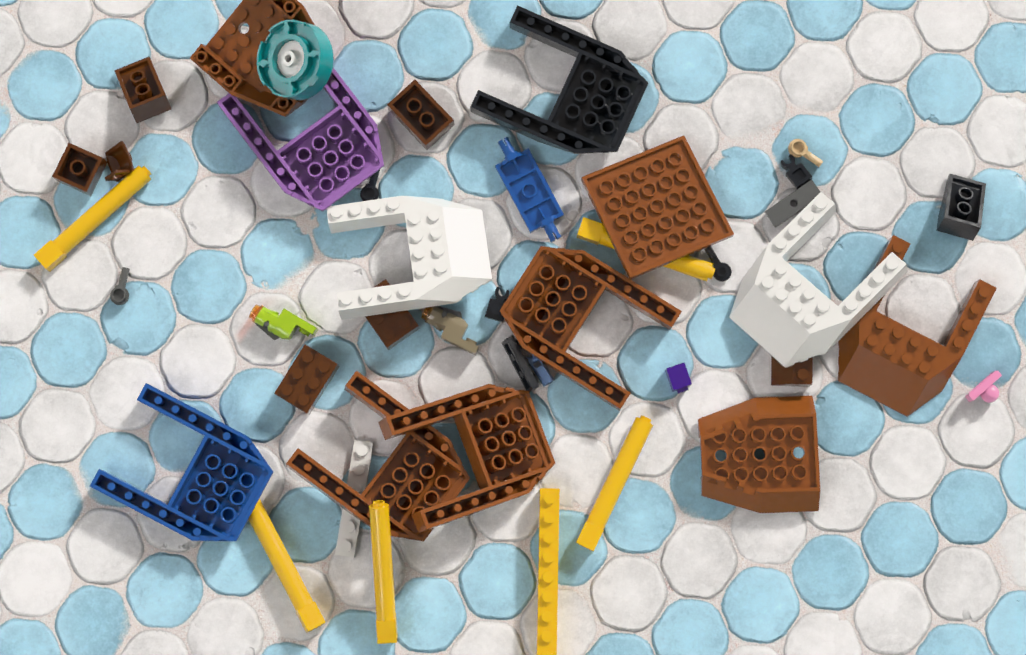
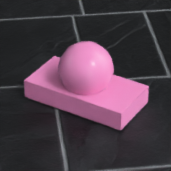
M998 370L990 373L965 395V398L971 402L980 395L985 402L992 403L996 401L999 397V390L993 383L1002 376Z

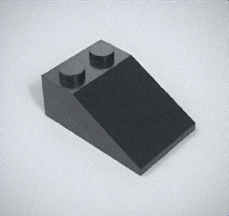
M949 174L938 215L936 231L973 241L981 229L986 183Z

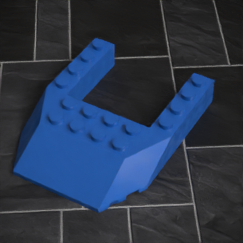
M145 383L137 400L204 435L201 444L168 504L101 469L97 471L90 487L192 541H237L268 484L273 470L248 436Z

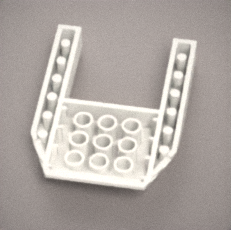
M822 192L766 246L742 278L729 317L785 368L797 362L806 361L808 358L826 354L907 273V264L891 252L837 306L793 268L787 261L836 213L835 203Z
M396 196L334 205L327 208L331 234L406 223L414 282L337 293L338 310L341 320L454 304L462 300V297L470 292L473 293L478 290L481 285L492 281L482 210L444 199Z

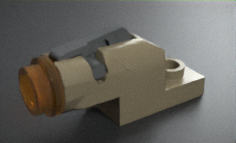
M441 306L426 307L421 318L440 332L443 330L442 340L476 356L479 347L476 346L477 342L469 338L463 339L468 329V324L462 319L461 312Z

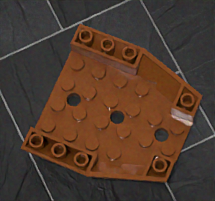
M243 0L207 45L200 44L190 59L231 95L287 117L302 106L307 99L294 100L274 95L267 86L262 84L257 71L258 48L260 42H265L270 34L268 30L281 21L298 20L315 24L305 7L298 0ZM247 23L249 31L242 34L241 26Z
M812 395L756 397L698 419L702 476L700 477L701 496L757 513L819 511L820 473L817 418ZM796 447L803 450L802 458H796L793 455V450ZM756 449L764 451L765 457L762 460L755 458L754 452ZM718 450L726 453L724 461L716 459L715 453Z

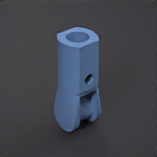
M535 356L527 357L532 370L544 387L555 380L542 361ZM539 361L541 366L535 368L533 364Z

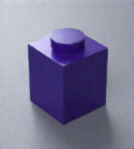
M685 363L665 369L672 392L677 391L679 394L689 390L688 387L692 383Z

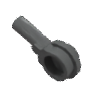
M122 267L119 284L110 293V299L116 305H123L129 300V292L125 287L130 269Z

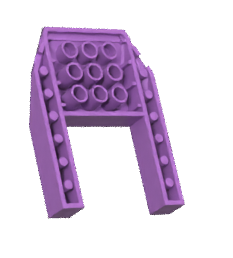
M334 67L328 82L323 88L337 107L279 150L275 149L237 97L228 93L217 101L221 110L284 193L321 211L326 210L384 167L377 124Z

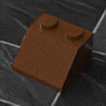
M771 356V386L810 387L812 385L813 357L785 368Z

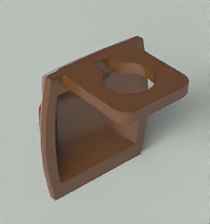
M120 141L105 152L111 174L105 177L106 181L118 182L134 171L131 154L128 152L123 141Z

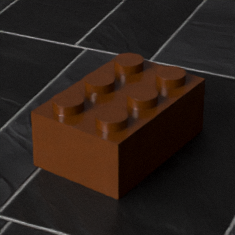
M416 80L412 81L387 104L388 110L426 150L455 125L453 118Z
M385 279L375 287L388 286L390 284ZM408 310L365 316L388 350L420 329Z
M305 344L274 394L310 415L340 366Z

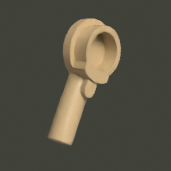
M794 139L789 143L788 151L795 158L803 156L818 167L823 163L821 159L808 151V147L803 140Z

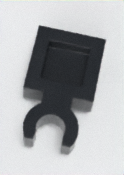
M791 154L789 155L790 164H786L781 160V167L784 170H788L786 177L796 189L812 180V175L802 163L796 165L795 158Z
M497 287L495 290L496 300L490 298L485 318L503 323L504 317L500 309L504 305V300L509 297V290L506 291L504 296L499 295L500 287Z

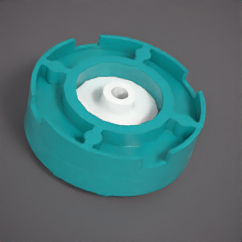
M284 20L272 26L268 30L270 34L265 42H260L257 52V71L262 84L267 86L274 95L294 100H305L313 97L326 85L333 69V49L329 38L319 27L298 20Z

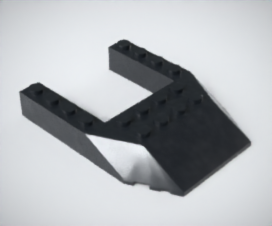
M517 5L510 20V29L576 57V60L548 120L480 90L477 91L470 106L471 112L537 142L574 154L618 152L648 86V82L639 74L634 65L628 61L622 51Z

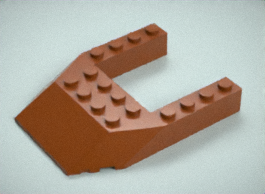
M893 235L888 240L875 268L891 252L903 260L911 243ZM981 279L974 283L943 345L877 312L883 299L882 297L838 341V381L908 417L942 392L964 355L997 288Z
M540 246L500 309V312L523 349L556 372L620 411L631 392L568 354L566 351L605 290L671 330L682 311L584 250Z
M358 371L354 373L345 385L344 390L383 419L409 410ZM431 425L406 433L362 494L355 491L299 448H297L286 463L287 468L369 527V505L373 504V501L376 500L385 501V503L389 504L391 536L423 542L433 528L418 533L412 514L456 498L470 479L451 440Z
M487 384L385 417L378 422L384 439L388 440L454 418L480 490L412 514L418 533L526 495L532 491L533 487L545 476L546 472L554 466L555 460L529 391Z

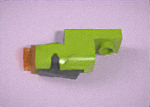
M256 304L249 315L252 322L273 340L279 338L290 340L298 327L300 328L299 332L308 337L310 334L315 336L318 332L315 326L286 309H283L281 314L278 315V312Z

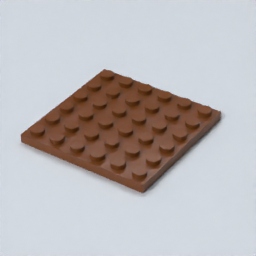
M684 135L581 177L588 196L630 280L731 238L734 235Z

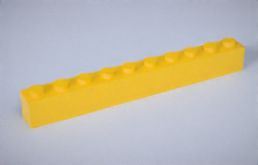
M540 488L537 655H557L560 489Z

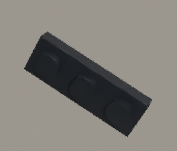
M513 335L506 338L502 345L526 391L530 393L539 387L538 378L532 373L527 357L523 356L518 340L514 339Z

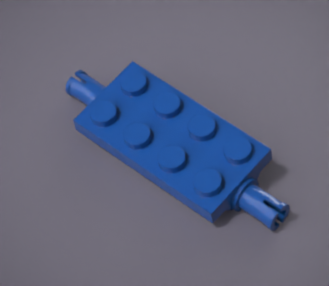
M509 137L504 138V142L500 140L498 145L505 155V160L495 165V168L529 232L532 233L540 228H544L551 243L555 241V237L557 240L560 239L562 236L559 234L554 222L563 217L564 213L529 148L518 152L514 150Z

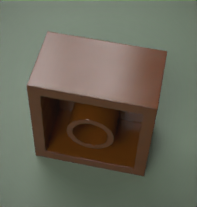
M68 143L52 177L62 184L92 196L107 165V161L96 154Z

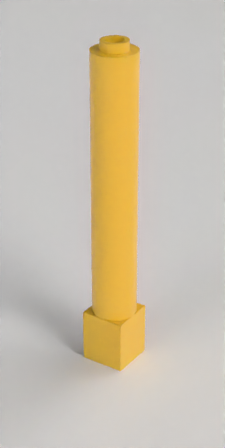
M138 165L133 172L123 178L53 241L50 240L34 254L35 258L46 270L51 272L67 257L66 255L152 180L149 177L151 172L145 166L141 168Z
M583 217L577 238L614 249L603 224ZM690 255L663 266L706 282L708 278L712 279L715 268L712 267L713 263Z
M642 415L640 418H635L576 541L577 544L594 551L653 427L650 423L651 419Z
M259 499L249 517V521L288 594L304 630L308 633L323 625L325 620L316 603L313 602Z
M383 500L373 501V504L369 505L377 644L397 643L398 632L389 504Z

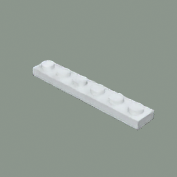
M354 440L347 485L362 494L367 487L374 443ZM344 509L341 515L335 555L355 558L361 521Z

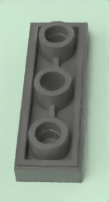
M810 180L764 213L776 228L804 209L820 193V190L813 180ZM790 202H795L796 207L791 206Z

